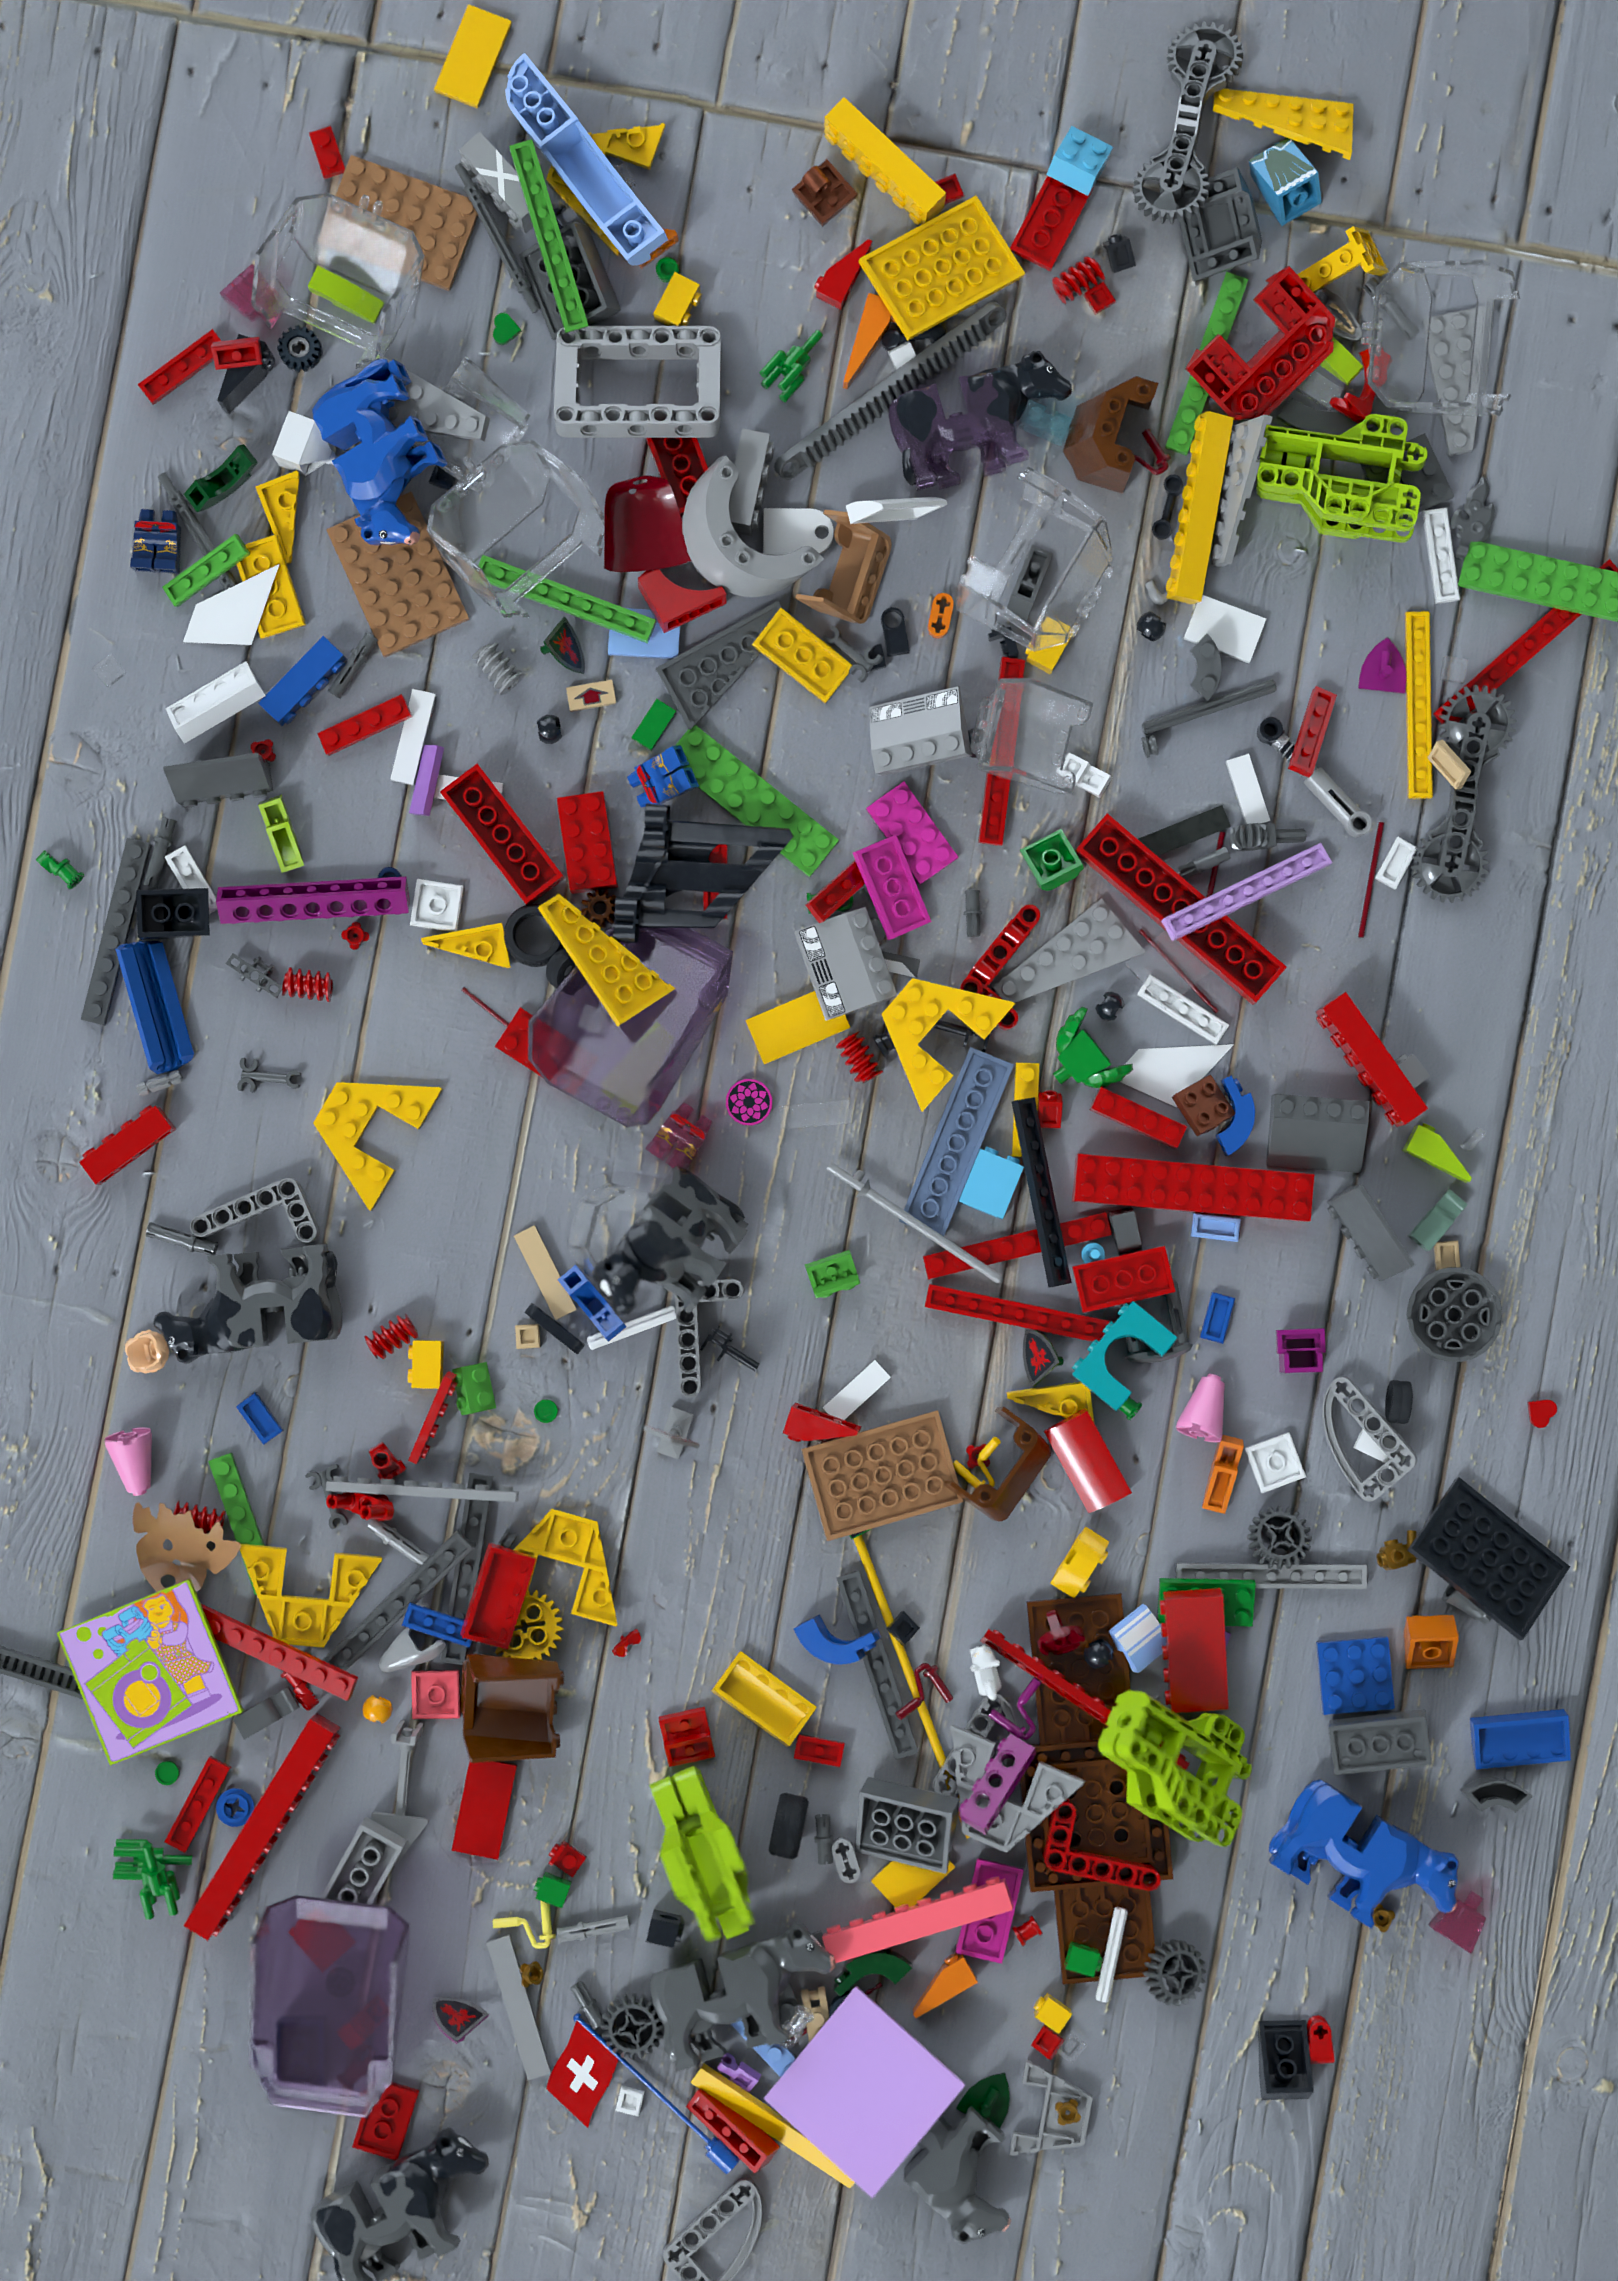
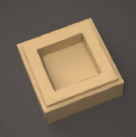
M539 1324L515 1325L516 1349L541 1347Z

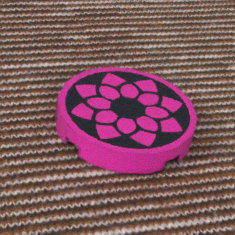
M744 1079L736 1082L729 1089L726 1096V1108L734 1121L742 1125L753 1126L761 1123L768 1117L772 1109V1097L769 1089L763 1083L755 1079Z

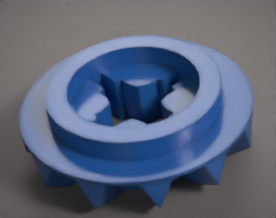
M232 1788L220 1795L216 1803V1812L224 1824L231 1827H239L246 1824L254 1811L255 1803L251 1795L243 1789ZM239 1798V1807L243 1810H238L232 1816L233 1808L228 1804H234Z

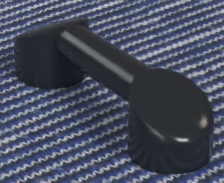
M937 324L908 341L928 339L933 344L947 333L942 325ZM888 330L882 337V346L887 351L900 346V342H907L904 334L899 333L897 330Z
M1174 474L1167 476L1164 480V488L1168 495L1161 520L1156 521L1152 526L1154 536L1160 540L1167 539L1172 534L1170 520L1175 500L1183 491L1182 479Z

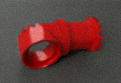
M285 1671L280 1675L282 1678L285 1677L293 1686V1691L296 1694L295 1697L304 1709L310 1711L319 1703L318 1699H315L316 1696H312L314 1693H311V1690L305 1686L308 1682Z

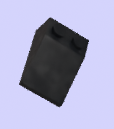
M238 334L237 339L251 338V337ZM260 340L263 364L227 369L217 399L225 413L231 414L266 378L268 371L272 370L274 357L266 342Z
M208 888L136 890L139 939L210 936Z
M1306 2020L1258 2021L1261 2100L1309 2099L1314 2093Z

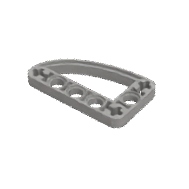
M1340 1376L1329 1385L1322 1405L1323 1425L1328 1444L1341 1471L1359 1496L1365 1501H1374L1415 1467L1417 1455L1350 1378ZM1338 1381L1348 1384L1346 1390L1350 1394L1353 1391L1356 1392V1395L1352 1396L1348 1402L1344 1399L1348 1395L1344 1391L1338 1392L1337 1390L1339 1388ZM1335 1397L1390 1459L1364 1482L1352 1467L1339 1441L1333 1418ZM1354 1399H1361L1365 1403V1408L1362 1412L1353 1410L1352 1402ZM1370 1417H1377L1380 1420L1381 1426L1378 1430L1369 1428L1367 1422ZM1392 1435L1395 1437L1397 1443L1394 1448H1387L1384 1445L1383 1440L1385 1436ZM1401 1445L1404 1447V1449H1402L1400 1452L1404 1456H1411L1410 1466L1407 1463L1404 1465L1401 1464L1400 1461L1402 1460V1457L1399 1455V1453H1397L1395 1457L1392 1454L1393 1452L1398 1450V1448ZM1388 1468L1394 1472L1395 1477L1393 1481L1387 1482L1383 1480L1381 1473L1384 1469ZM1376 1476L1381 1485L1374 1490L1375 1496L1372 1494L1366 1495L1365 1491L1367 1488L1365 1485L1367 1484L1370 1487L1377 1482L1373 1479Z
M996 1693L998 1698L996 1702L999 1706L993 1708L1000 1714L1003 1712L1004 1717L1017 1726L1012 1707L1004 1697ZM988 1696L983 1697L965 1727V1730L984 1738L987 1737L995 1724V1721L988 1715L981 1713L982 1708L987 1711L990 1707V1704L987 1703ZM979 1717H984L987 1720V1727L979 1731L974 1726L975 1720ZM953 1747L934 1778L933 1789L938 1794L957 1798L959 1787L957 1786L956 1779L953 1780L950 1777L947 1782L950 1786L948 1790L943 1789L941 1792L938 1785L939 1781L944 1782L948 1777L946 1774H943L945 1770L951 1775L956 1776V1772L950 1769V1762L954 1759ZM1012 1758L1005 1759L1004 1766H1013L1015 1760ZM999 1779L996 1787L1002 1784L1003 1781Z
M747 2177L737 2180L665 2247L664 2261L681 2281H699L701 2276L703 2277L701 2281H714L691 2255L746 2204L752 2201L753 2216L747 2237L732 2263L717 2281H732L740 2271L756 2242L762 2219V2199L759 2189L753 2180ZM743 2185L744 2187H746L749 2185L750 2194L744 2192L742 2195L739 2196V2201H741V2203H738L735 2196H737L740 2193V2186ZM722 2201H732L734 2204L733 2210L730 2212L723 2211L720 2206ZM705 2217H714L716 2225L713 2228H706L703 2225ZM693 2232L698 2235L699 2240L696 2244L691 2245L686 2242L685 2236ZM681 2241L684 2248L678 2254L679 2259L675 2257L670 2259V2250L676 2252L680 2248V2243L678 2242ZM690 2266L694 2267L697 2271V2275L692 2279L686 2278L683 2273L684 2269Z

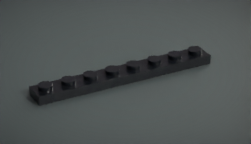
M1035 1097L1011 1101L1048 1288L1070 1284L1072 1282Z

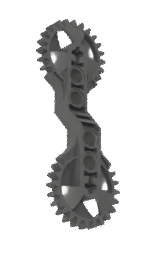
M1203 21L1202 27H1198L1196 23H1193L1192 30L1185 27V34L1177 32V39H1172L1171 46H1168V71L1171 72V78L1181 90L1174 132L1167 149L1151 157L1150 165L1144 163L1143 170L1137 171L1138 177L1134 178L1133 186L1134 202L1138 203V210H1144L1145 217L1152 214V221L1159 217L1161 218V224H1164L1165 220L1169 219L1171 225H1173L1174 219L1177 218L1180 223H1183L1184 216L1191 220L1192 212L1199 214V207H1205V200L1209 198L1208 174H1205V167L1195 154L1202 114L1206 100L1215 92L1226 88V80L1233 82V75L1239 74V68H1242L1243 59L1242 43L1238 42L1237 35L1232 36V29L1224 32L1223 24L1219 28H1215V22L1210 27H1207L1205 21ZM1183 48L1193 49L1190 60L1177 56L1178 51ZM1217 53L1233 58L1231 65H1216ZM1160 180V193L1143 187L1145 181ZM1186 185L1198 189V196L1183 197Z
M1473 685L1472 692H1470L1468 687H1464L1463 695L1455 691L1457 699L1454 700L1448 697L1451 705L1449 707L1442 706L1447 712L1446 715H1439L1441 719H1444V723L1439 724L1438 727L1445 729L1440 734V737H1447L1446 744L1464 764L1472 765V772L1463 787L1457 790L1452 785L1450 787V802L1446 818L1438 827L1427 832L1428 841L1420 839L1424 846L1422 848L1415 847L1419 855L1411 857L1417 861V864L1411 865V868L1418 870L1412 876L1414 879H1421L1416 885L1418 887L1425 885L1423 889L1424 894L1432 891L1431 898L1433 900L1440 895L1439 899L1441 902H1444L1446 897H1448L1449 901L1454 903L1455 896L1460 901H1463L1464 893L1471 897L1470 889L1474 888L1479 891L1476 883L1478 881L1485 882L1481 874L1488 873V870L1484 869L1483 865L1488 864L1489 861L1482 859L1488 852L1486 850L1480 851L1484 843L1477 835L1473 823L1476 813L1478 781L1483 767L1489 761L1500 756L1498 748L1507 749L1504 741L1513 740L1508 736V733L1516 732L1514 728L1510 727V724L1517 722V720L1510 718V715L1515 710H1507L1511 702H1502L1505 695L1501 693L1496 697L1497 689L1495 688L1488 693L1486 685H1483L1481 691H1479L1478 685ZM1471 695L1477 711L1470 712L1466 699L1467 696ZM1497 701L1498 703L1490 709L1494 702ZM1450 716L1465 718L1463 723L1449 721ZM1479 717V721L1482 722V726H1477L1476 728L1474 725H1472V722L1477 721ZM1491 723L1505 726V731L1491 729ZM1476 729V733L1480 735V738L1469 735V732L1475 733ZM1475 740L1478 744L1477 750L1469 753L1466 746L1470 741ZM1459 812H1464L1466 815V819L1462 824L1455 823V816ZM1459 835L1461 839L1460 844L1457 847H1451L1449 844L1450 838ZM1447 850L1458 853L1457 856L1452 855V861L1455 863V866L1450 867L1449 870L1445 866V862H1450L1451 855L1447 853ZM1422 857L1437 859V865L1422 862ZM1464 864L1478 867V871L1463 870ZM1457 876L1461 888L1460 891L1456 892L1451 877Z

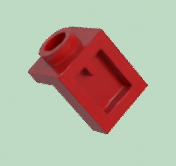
M1052 1090L1038 1093V1116L1041 1128H1061L1063 1105L1061 1093Z
M564 1840L561 1845L556 1843L548 1854L551 1857L549 1864L551 1866L554 1864L572 1878L587 1858V1856Z

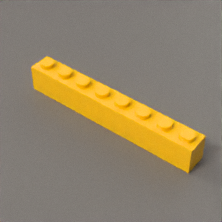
M1207 411L1200 414L1195 421V439L1190 447L1192 456L1186 469V475L1188 476L1187 484L1182 492L1184 501L1178 515L1179 529L1174 538L1175 552L1170 560V568L1172 569L1170 578L1166 583L1167 599L1191 605L1202 601L1233 417Z

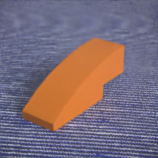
M1222 1434L1221 1441L1217 1443L1202 1504L1203 1509L1226 1513L1244 1448L1243 1439Z

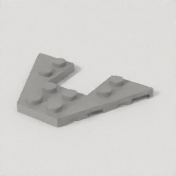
M952 1725L953 1754L956 1761L955 1772L957 1786L959 1787L960 1807L966 1798L969 1800L973 1793L972 1787L978 1778L982 1779L986 1773L984 1770L990 1758H992L997 1743ZM1040 1762L1024 1806L1007 1800L986 1835L963 1821L961 1822L962 1834L1007 1853L1085 1783V1780ZM985 1798L980 1799L977 1806L985 1808L989 1805L990 1801Z

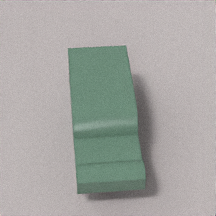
M1448 1189L1437 1204L1428 1211L1411 1231L1408 1237L1425 1251H1430L1468 1204Z

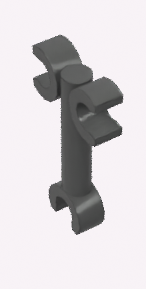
M832 626L831 629L835 632V637L829 639L824 635V641L830 645L838 646L857 663L850 668L849 673L854 675L857 670H861L862 674L858 680L861 683L864 682L873 665H878L883 657L878 654L875 659H870V655L874 651L871 647H868L864 652V656H862L841 637L840 630Z
M245 1058L240 1060L242 1074L241 1080L237 1084L238 1091H243V1085L250 1083V1092H255L257 1086L254 1080L286 1083L291 1088H300L299 1084L291 1082L292 1076H301V1073L293 1070L287 1074L256 1071L259 1067L257 1059H253V1065L250 1068L246 1067Z
M334 1464L325 1471L307 1473L305 1475L306 1478L313 1476L317 1480L316 1484L310 1486L309 1489L314 1490L322 1485L326 1499L328 1495H334L333 1491H326V1482L333 1480L334 1477L331 1475V1472L339 1466ZM329 1508L331 1514L329 1527L331 1529L336 1528L334 1524L336 1518L342 1520L343 1526L347 1525V1517L340 1513L339 1508Z

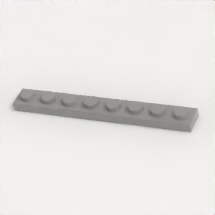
M334 1476L333 1480L326 1482V1491L505 1502L519 1501V1491H513L512 1486H499V1490H489L490 1485H475V1489L466 1488V1484L452 1483L451 1487H442V1482H428V1486H420L419 1481L404 1480V1485L395 1484L393 1479H381V1483H371L372 1478H357V1482L348 1481V1477Z
M1176 1563V1578L1255 1580V1588L1367 1589V1565L1292 1564V1567L1287 1569L1283 1564L1282 1569L1277 1570L1276 1564L1270 1569L1268 1564Z

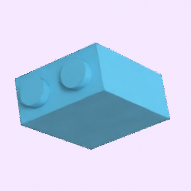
M985 1147V1150L979 1149L958 1202L1002 1220L1024 1166L1019 1165L1021 1162L1019 1159L1007 1156L1006 1159L997 1156L999 1151Z

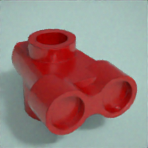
M384 1442L377 1444L368 1451L372 1464L379 1471L377 1476L380 1480L392 1479L407 1469L402 1460H397ZM378 1453H384L387 1457L382 1459L378 1456Z

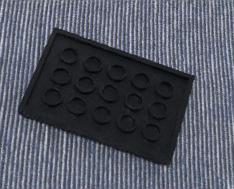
M1460 1477L1453 1481L1408 1548L1411 1554L1519 1641L1526 1637L1570 1568L1567 1563Z

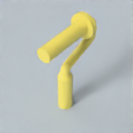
M540 1901L543 1935H540L539 1939L545 1940V1942H536L531 1928L524 1918H497L492 1921L493 1928L517 1927L523 1924L535 1949L547 1948L551 1943V1939L556 1938V1934H552L550 1904Z

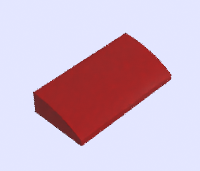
M1085 1408L1043 1431L1088 1513L1106 1507L1132 1493Z
M488 1543L461 1629L462 1638L504 1649L509 1648L536 1563L535 1557Z

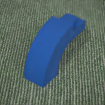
M1232 1075L1221 1080V1083L1235 1111V1115L1232 1117L1228 1127L1215 1135L1225 1156L1234 1153L1245 1143L1252 1131L1255 1120V1106L1251 1093L1241 1096L1242 1086L1237 1078L1233 1079Z
M574 1265L558 1279L563 1288L581 1307L608 1342L627 1327L620 1317L614 1313L613 1307L577 1265Z

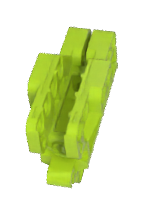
M1370 414L1364 421L1341 435L1266 425L1264 437L1267 439L1265 447L1262 446L1256 493L1263 499L1300 504L1319 534L1350 539L1367 537L1400 543L1407 542L1412 538L1421 493L1415 486L1399 484L1402 470H1421L1426 463L1427 449L1418 445L1419 443L1406 442L1408 425L1404 419L1393 416ZM1374 424L1379 429L1372 432L1367 429V426ZM1392 428H1399L1402 433L1394 435L1390 430ZM1404 450L1407 451L1406 461H1402ZM1283 453L1287 454L1286 466L1281 465ZM1418 453V460H1413L1414 454ZM1306 457H1311L1309 469H1305ZM1324 458L1389 468L1387 483L1319 474L1320 459ZM1408 492L1412 493V497L1407 496ZM1406 503H1409V504H1410V505H1409L1410 509H1409V508H1405V507H1406ZM1337 504L1341 508L1330 507V505ZM1359 507L1362 508L1364 511H1357L1353 509ZM1403 515H1408L1407 519H1402ZM1326 520L1338 522V524L1335 526H1330L1327 524ZM1349 524L1361 525L1362 527L1360 529H1352ZM1373 527L1386 530L1382 533H1377L1373 530ZM1396 531L1410 532L1407 536H1399Z
M1128 1690L1118 1695L1115 1702L1118 1705L1113 1707L1106 1723L1108 1728L1103 1730L1098 1746L1104 1756L1128 1771L1127 1803L1149 1818L1160 1820L1188 1840L1195 1842L1208 1840L1217 1846H1229L1241 1821L1242 1809L1239 1804L1230 1799L1226 1794L1233 1778L1247 1779L1252 1771V1765L1247 1763L1248 1759L1240 1754L1245 1740L1244 1729L1228 1717L1213 1713H1203L1199 1718L1187 1722L1145 1692ZM1164 1740L1163 1745L1158 1749V1746ZM1181 1748L1201 1760L1196 1776L1175 1764ZM1218 1777L1217 1783L1212 1786L1214 1780ZM1223 1829L1224 1838L1220 1842L1218 1835L1220 1830Z
M692 1766L675 1773L674 1776H668L649 1784L665 1826L660 1857L677 1899L696 1914L702 1933L708 1942L722 1937L716 1918H718L727 1940L749 1931L750 1928L748 1926L755 1924V1919L749 1906L752 1902L748 1895L747 1869L731 1828L717 1815L701 1770L696 1766Z

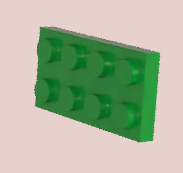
M1159 1578L1157 1621L1160 1625L1165 1623L1164 1615L1160 1614L1159 1600H1164L1163 1592L1220 1588L1223 1594L1225 1626L1253 1627L1255 1580Z

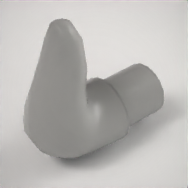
M1154 581L1145 584L1149 592L1148 595L1155 604L1162 605L1169 600L1166 598L1167 592L1161 594Z

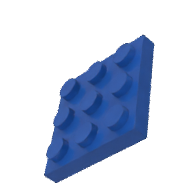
M1387 1636L1316 1642L1322 1714L1395 1709L1389 1638Z

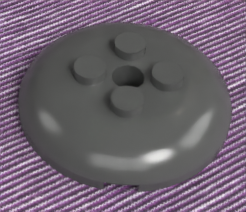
M1443 1268L1424 1277L1414 1288L1407 1306L1408 1327L1418 1346L1432 1357L1448 1362L1468 1361L1483 1354L1496 1340L1502 1325V1305L1496 1290L1482 1275L1466 1268ZM1455 1308L1458 1311V1318L1455 1321L1449 1320V1309Z

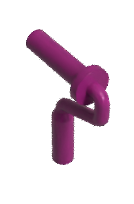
M1033 1677L1018 1699L1017 1708L1030 1727L1026 1734L1023 1733L1026 1729L1024 1726L1020 1729L994 1708L988 1716L1012 1735L1022 1740L1030 1739L1036 1727L1023 1708V1705L1029 1701L1041 1682Z

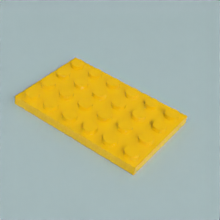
M977 196L966 200L870 252L858 261L907 341L1018 281L1025 275L1022 267Z

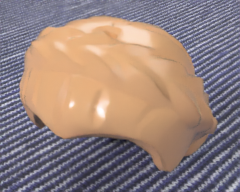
M150 1329L136 1334L134 1338H130L125 1344L128 1365L131 1370L137 1373L157 1372L165 1366L169 1358V1346L162 1334Z

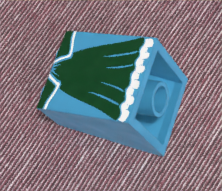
M1286 138L1281 142H1277L1269 149L1249 160L1251 177L1281 226L1322 203L1319 173L1291 139Z

